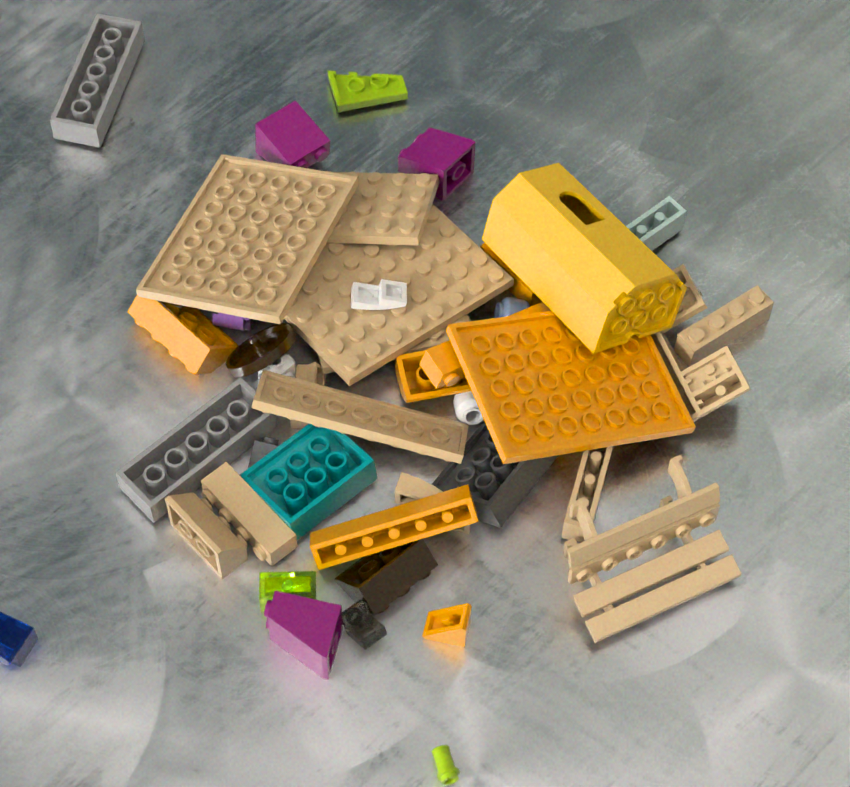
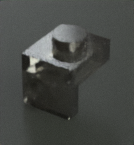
M362 600L357 601L342 612L343 626L347 635L364 650L387 635L385 626L369 613L365 602Z

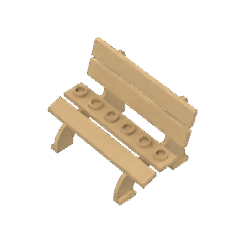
M681 455L671 458L668 467V473L676 487L678 500L673 501L669 495L660 500L659 508L597 535L592 518L581 498L570 504L569 516L571 519L577 517L583 531L584 541L578 544L575 538L564 543L563 554L565 558L568 557L571 566L569 567L567 580L569 584L590 580L593 586L573 595L582 618L601 609L605 611L585 622L595 643L732 581L742 574L732 554L706 566V561L728 552L729 547L720 530L695 541L690 532L699 526L707 527L715 522L720 508L718 503L720 502L719 485L716 482L692 493L688 479L681 467L683 462ZM675 537L681 538L684 546L611 579L601 582L597 572L602 570H612L619 562L626 559L634 560L650 548L658 549L664 546L670 539ZM693 567L696 568V571L615 608L612 605Z

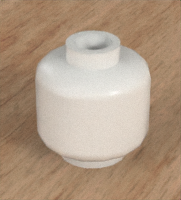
M472 391L454 395L455 413L460 422L476 425L484 421Z

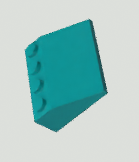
M312 424L306 425L240 474L247 484L296 534L297 540L378 479L374 459L346 434L324 427H316Z

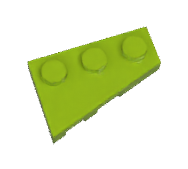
M327 70L338 112L408 99V92L402 75L373 73L371 76H359L358 72H349L348 75L336 74V71Z

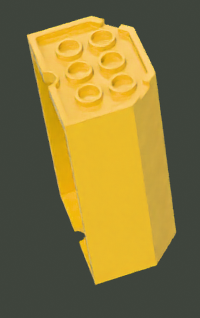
M560 163L519 173L492 201L482 240L593 354L627 343L634 335L642 338L673 326L687 290L686 285L679 279L676 273Z

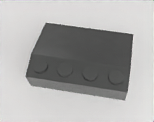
M484 421L466 442L461 464L450 462L432 485L444 492L468 484L476 506L478 520L501 528L559 455L503 464Z

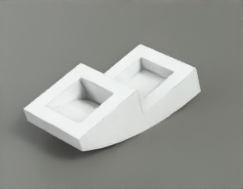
M381 279L379 286L353 282L351 308L385 310L404 307L407 304V283Z

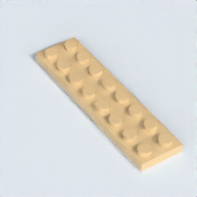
M267 370L262 372L251 407L263 413L279 415L290 420L309 423L316 427H324L342 434L354 435L368 441L384 443L394 448H402L421 455H429L447 462L461 464L464 456L469 426L465 423Z

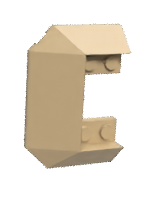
M682 264L672 270L687 287L674 324L671 328L651 334V337L694 422L750 391L751 388L747 377L741 371L728 346L721 348L683 370L665 332L708 307L685 265Z

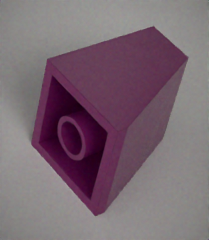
M296 101L255 124L256 152L268 162L308 168L316 162H322L330 154V139Z
M429 127L423 134L420 133L408 148L401 150L398 155V172L404 174H437L439 185L435 197L443 202L474 173L476 142L466 137Z
M275 591L272 600H267L264 610V617H267L266 628L269 629L270 640L321 678L329 680L343 631L342 605Z

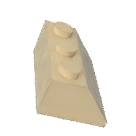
M194 492L169 495L165 498L170 524L222 579L248 560L246 549L248 545L241 535L237 534L235 536L229 530L228 522L222 516L217 517L212 512L213 508L205 498L200 499Z

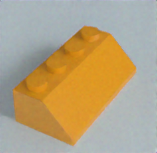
M137 295L128 310V313L135 319L134 321L137 325L149 331L155 341L162 343L168 349L171 356L179 359L186 365L185 368L195 375L212 373L225 363L230 354L239 346L218 326H213L212 321L197 308L142 298Z
M426 350L402 354L395 358V373L400 393L406 403L471 391L466 377L450 387L445 385L436 389L419 365Z

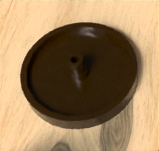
M287 323L276 324L263 329L241 343L230 354L226 361V367L233 377H245L254 374L282 357L294 344L296 333L290 324Z

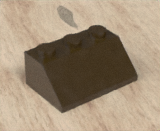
M420 539L364 556L337 576L335 581L363 611L376 615L386 611L389 604L396 598L406 595L410 591V587L416 582L427 578L438 564L425 541Z

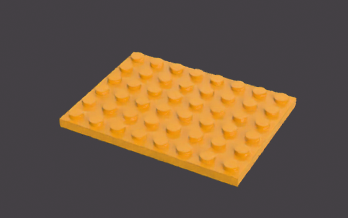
M552 311L449 324L446 329L503 464L690 434L696 428L651 335L642 338L634 335L627 343L593 354Z

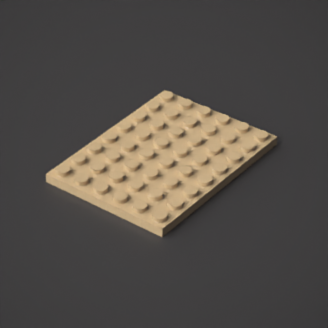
M221 154L136 288L138 297L281 325L359 185L358 177Z
M432 203L419 246L326 243L284 319L351 386L512 287L514 279ZM381 279L407 283V304L404 307L385 310L351 308V287L353 282L379 286Z

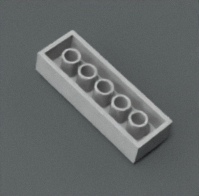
M96 14L50 118L54 139L101 147L145 42L142 22Z
M240 377L115 472L119 488L155 523L168 513L166 497L196 491L202 486L201 480L226 461L228 464L232 463L253 446L254 440H261L263 436L277 427V417L275 414L263 413L260 410L251 408L256 391Z

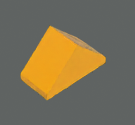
M466 603L428 611L422 637L432 641L465 647L471 623L472 605Z

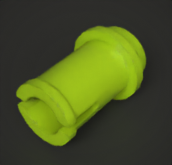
M448 745L435 747L431 752L438 769L437 779L443 785L454 784L459 780L458 775L460 771L454 765L450 747Z

